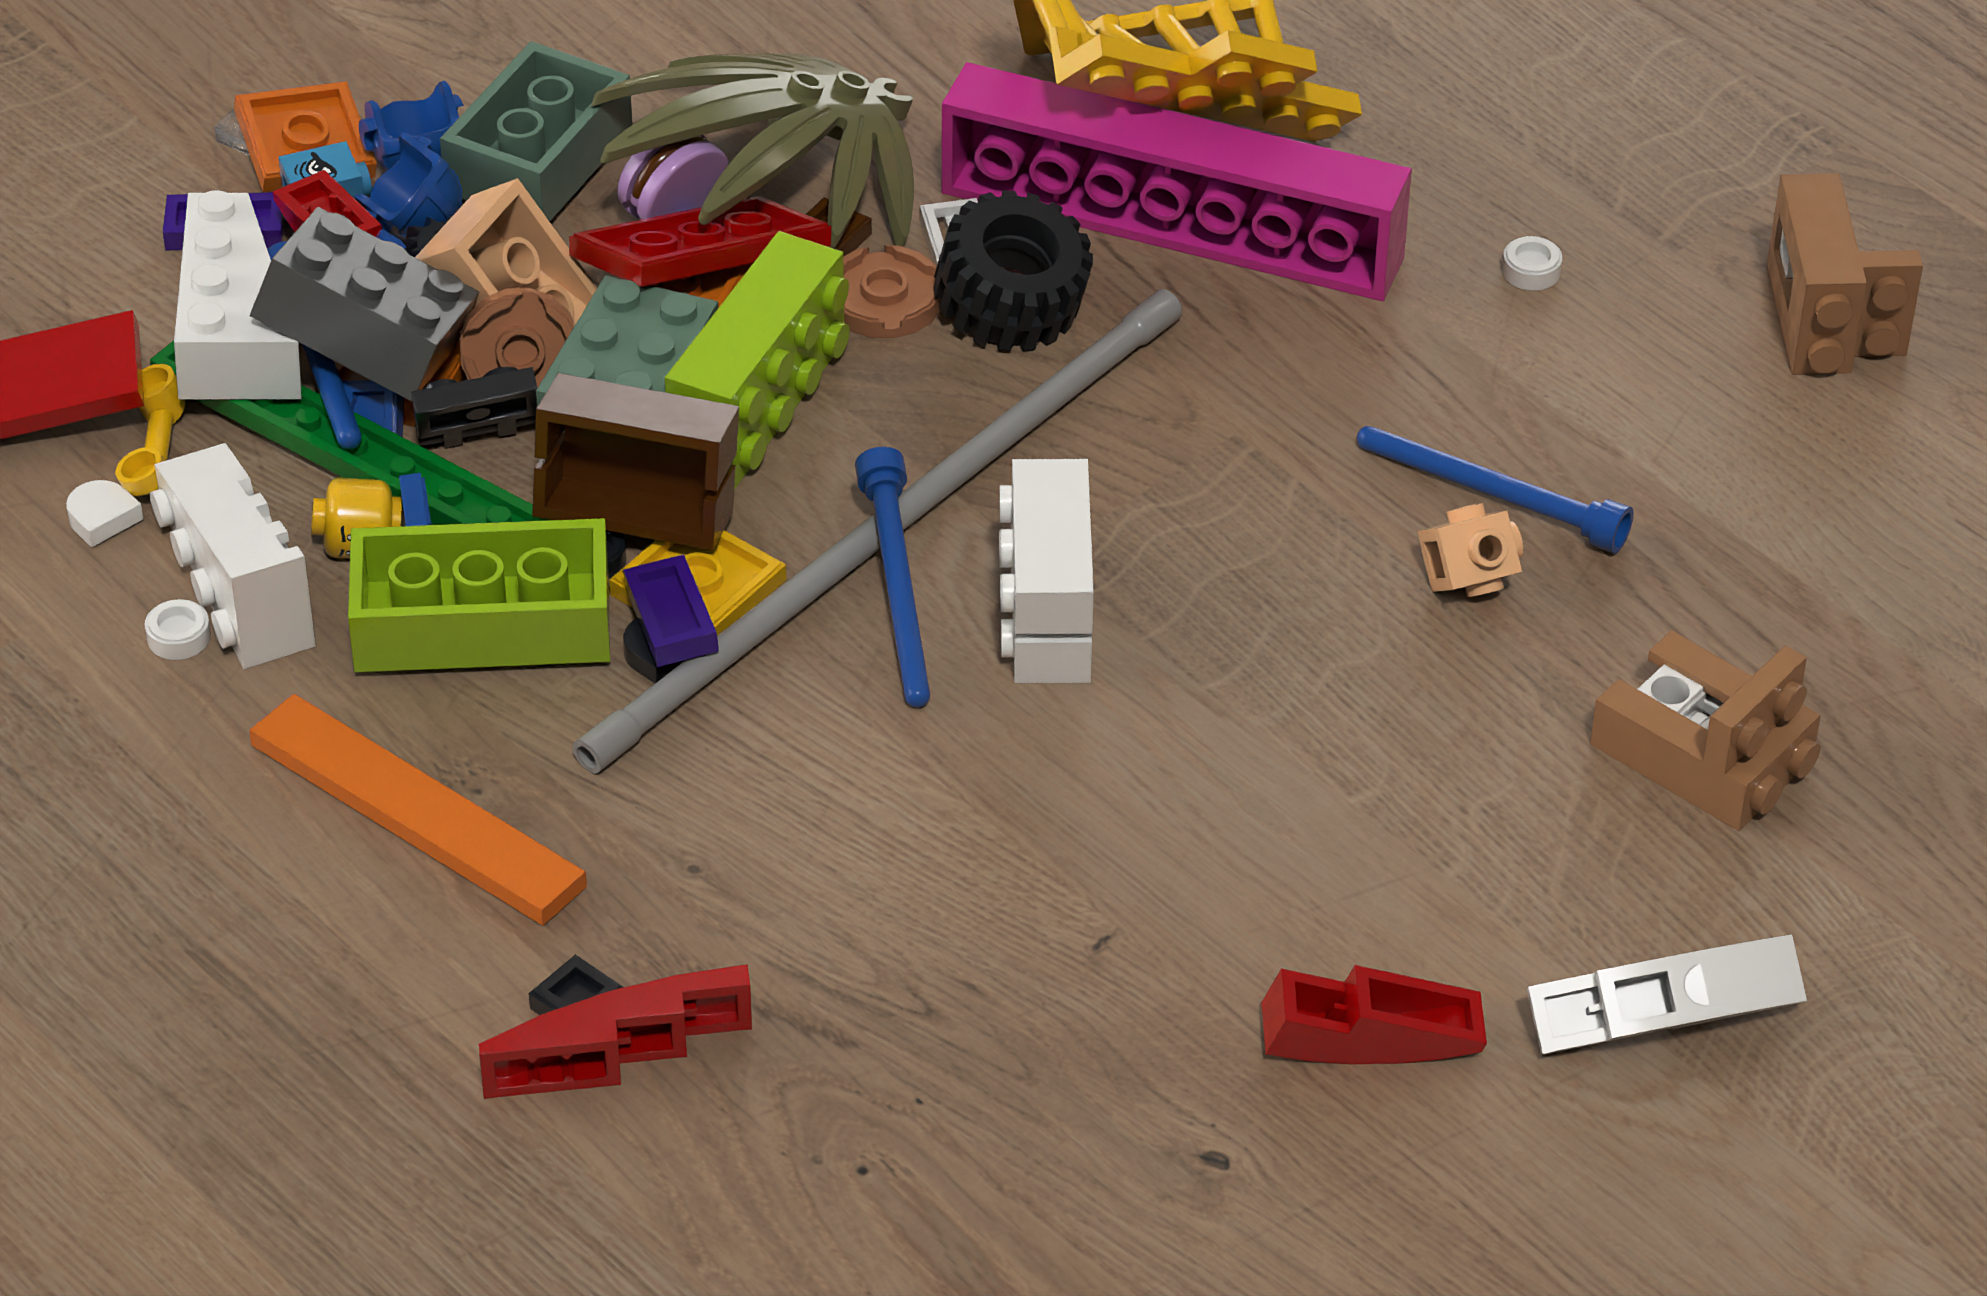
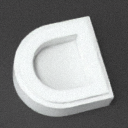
M95 480L76 487L67 498L66 506L70 526L91 547L143 520L141 503L121 485L112 481Z

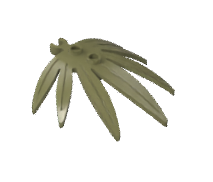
M714 54L671 61L666 69L624 80L604 88L594 95L591 107L651 91L720 84L674 100L631 125L604 147L600 162L604 164L678 141L768 119V127L757 134L739 151L712 187L698 217L701 225L708 224L770 182L804 156L825 136L840 140L832 169L827 225L832 226L831 246L829 247L833 249L837 246L849 225L862 195L870 169L873 144L878 177L895 245L902 247L905 245L913 212L914 177L909 148L897 120L906 119L913 98L910 95L893 94L897 86V82L894 79L877 78L873 83H869L862 75L852 72L836 62L804 54Z

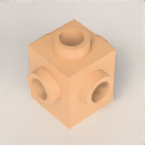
M1483 503L1473 504L1447 511L1449 520L1447 524L1417 531L1432 592L1465 587L1467 597L1482 595L1503 589L1501 577L1522 572L1519 558L1523 555V541L1517 525L1510 521L1508 511L1486 513Z

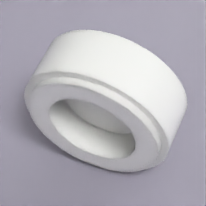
M1526 236L1515 239L1504 249L1502 274L1511 285L1529 291L1547 289L1556 284L1560 278L1562 253L1553 242L1541 237Z
M183 599L166 601L154 607L145 619L148 646L159 657L169 660L191 658L202 652L210 642L211 632L208 614L201 605L193 601Z

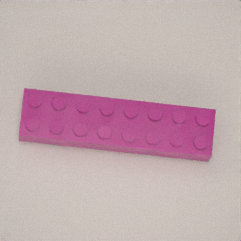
M969 62L965 63L942 102V194L963 199L977 198L978 201L979 195L989 192L996 197H1001L1003 190L1016 191L1017 196L1027 197V194L1031 193L1040 196L1039 201L1049 205L1053 201L1063 207L1061 214L1065 217L1074 216L1081 224V228L1383 302L1404 260L1412 168L1137 102L1060 86L1057 83Z

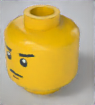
M334 478L327 486L325 498H313L311 535L323 536L324 549L330 557L350 559L351 528L401 526L402 497L392 496L390 486L382 480Z

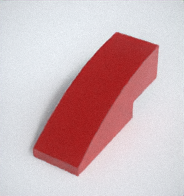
M1354 965L1345 982L1281 968L1261 1002L1266 1055L1338 1064H1401L1441 1060L1480 1053L1487 1045L1480 991Z

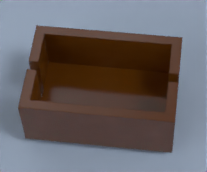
M558 373L536 408L534 457L540 459L534 467L532 516L549 520L605 518L607 531L714 550L733 514L736 465L731 464L737 453L739 406Z

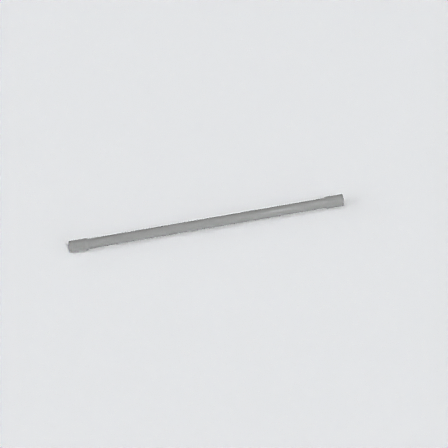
M1166 289L1157 290L1126 314L1121 323L905 489L898 497L903 530L1139 346L1149 343L1181 318L1182 306L1177 297ZM875 514L718 634V652L685 660L623 709L612 712L576 740L572 747L578 762L587 771L594 774L599 773L636 744L641 735L878 551L881 547Z

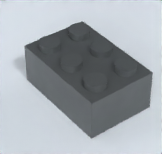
M317 207L272 258L249 316L412 401L411 392L422 390L455 349L467 315L471 312L479 291L462 283L455 274L446 270L436 269L409 255L400 245L390 241H383L354 226L345 216Z

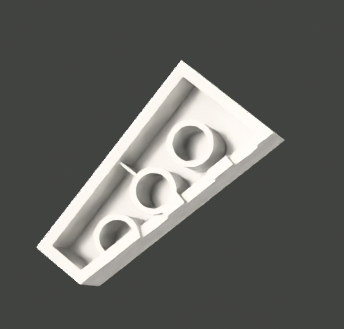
M219 190L206 193H188L174 336L178 399H301L298 341L249 316L271 259L248 193H227Z
M223 443L155 464L158 490L150 492V501L154 515L161 528L170 525L172 529L170 531L171 544L181 567L191 566L193 570L190 572L191 582L199 604L202 607L211 605L214 611L211 612L212 624L221 647L224 649L232 646L243 669L316 647L305 556L298 546L288 548L286 544L289 542L287 530L280 520L272 522L268 503L261 493L254 494L250 477L227 444Z

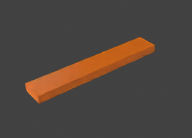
M296 694L291 695L249 730L251 746L542 926L587 887L586 871Z

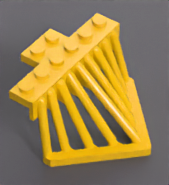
M1013 0L1025 54L1039 55L1051 53L1056 83L1060 86L1314 142L1337 135L1341 131L1342 126L1362 115L1358 93L1303 81L1318 72L1314 50L1284 43L1274 0H1206L1174 7L1164 4L1156 6L1150 11L1121 16L1105 14L1092 21H1085L1079 15L1071 0ZM1255 18L1259 37L1241 33L1236 21ZM1214 25L1218 36L1201 47L1186 31V29ZM1160 34L1172 50L1146 45L1138 38Z

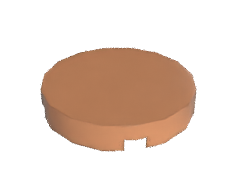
M884 245L885 252L869 253V247L856 249L843 257L844 278L849 282V291L844 304V323L849 325L851 332L872 338H896L909 335L931 324L941 311L939 308L941 299L935 298L933 289L937 266L922 253L899 245Z
M506 288L485 297L467 315L459 336L461 366L468 380L481 378L487 372L500 367H515L518 370L533 367L537 387H539L573 330L575 322L569 310L552 295L532 288Z

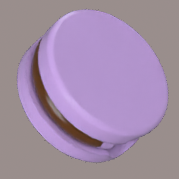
M705 135L634 154L626 163L618 182L617 194L619 202L633 217L640 220L702 207L712 187L728 166V159L724 152L707 140Z

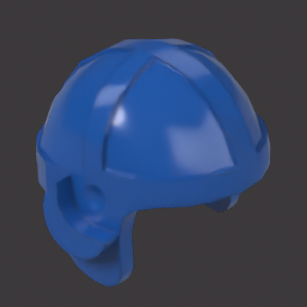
M446 81L439 82L432 94L424 100L393 101L383 108H380L378 103L373 100L367 101L364 105L365 118L359 121V134L366 151H373L385 171L393 167L400 159L399 136L402 133L412 135L416 139L420 136L430 139L432 141L430 147L441 156L440 138L459 118L458 107L464 105L458 95L452 94V90Z
M402 133L399 136L400 159L375 181L370 197L364 194H356L353 197L381 224L383 231L401 240H404L408 227H423L427 217L437 222L446 221L450 215L453 216L462 205L463 192L459 177L449 167L450 164L430 147L432 141L422 136L416 139L407 133Z

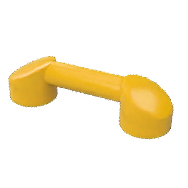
M154 364L142 369L144 406L138 408L148 422L145 446L124 456L118 463L115 471L122 487L133 497L148 495L150 492L158 490L155 464L167 461L172 424L181 417L185 408L186 399H178L177 376L173 369L166 364Z

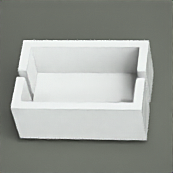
M1012 459V485H1000L999 490L1000 523H1011V529L999 530V568H1011V574H1000V612L1013 613V619H1001V657H1014V683H1091L1094 592L1088 459Z

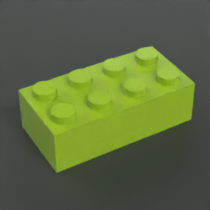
M781 231L776 233L665 376V393L739 406L737 453L731 464L736 465L734 489L749 469L755 470L760 465L765 455L766 447L778 431L784 432L792 420L794 409L805 394L811 395L816 390L822 372L832 358H839L843 354L850 334L849 325L844 323V304L848 296L849 282L844 278L843 252Z
M605 518L351 528L348 623L354 672L610 662L609 568Z

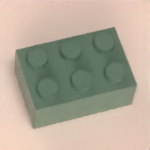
M530 41L440 138L441 157L450 164L449 167L459 177L463 191L462 199L468 200L473 194L518 178L550 222L602 164L600 159L604 147L633 125L631 96L591 107L596 92L630 79V75Z
M605 275L537 388V406L558 373L665 392V376L719 308L718 301L650 285L641 287L633 281Z

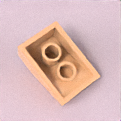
M518 178L471 195L415 257L436 269L446 270L455 274L462 283L479 291L472 310L485 297L506 288H532L552 295L569 310L576 325L597 289V286L578 260L569 256L568 246Z

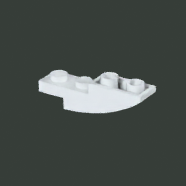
M1792 935L1658 958L1527 987L1541 1055L1671 1028L1677 1029L1807 1001Z

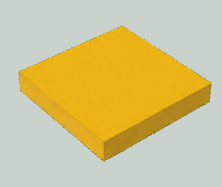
M724 530L714 550L655 540L609 580L610 596L633 608L626 591L623 569L684 554L718 635L787 580L785 563Z

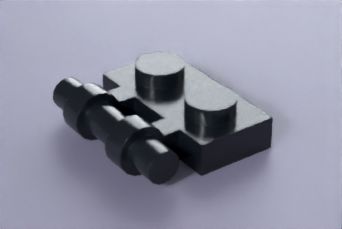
M500 367L487 372L481 378L461 382L453 379H441L427 384L422 390L412 391L415 430L419 446L425 447L444 443L445 448L463 445V438L497 432L498 437L517 434L516 427L536 424V390L538 387L533 367L520 370L515 367Z

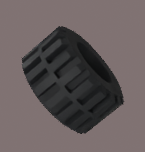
M1003 190L1001 197H996L989 192L979 195L977 203L970 200L961 206L959 215L954 214L935 271L934 278L936 280L933 289L935 298L941 299L939 308L945 317H954L953 327L962 334L968 331L974 334L973 341L982 345H986L987 341L998 344V350L1011 351L1012 346H1020L1023 351L1036 349L1038 340L1045 346H1048L1057 341L1059 332L1065 335L1071 328L1091 274L1093 254L1089 252L1091 242L1088 235L1078 232L1081 224L1074 216L1065 217L1061 214L1063 207L1053 201L1049 205L1039 201L1040 196L1028 193L1027 197L1017 196L1016 191ZM1002 267L1011 268L1023 274L1010 272Z

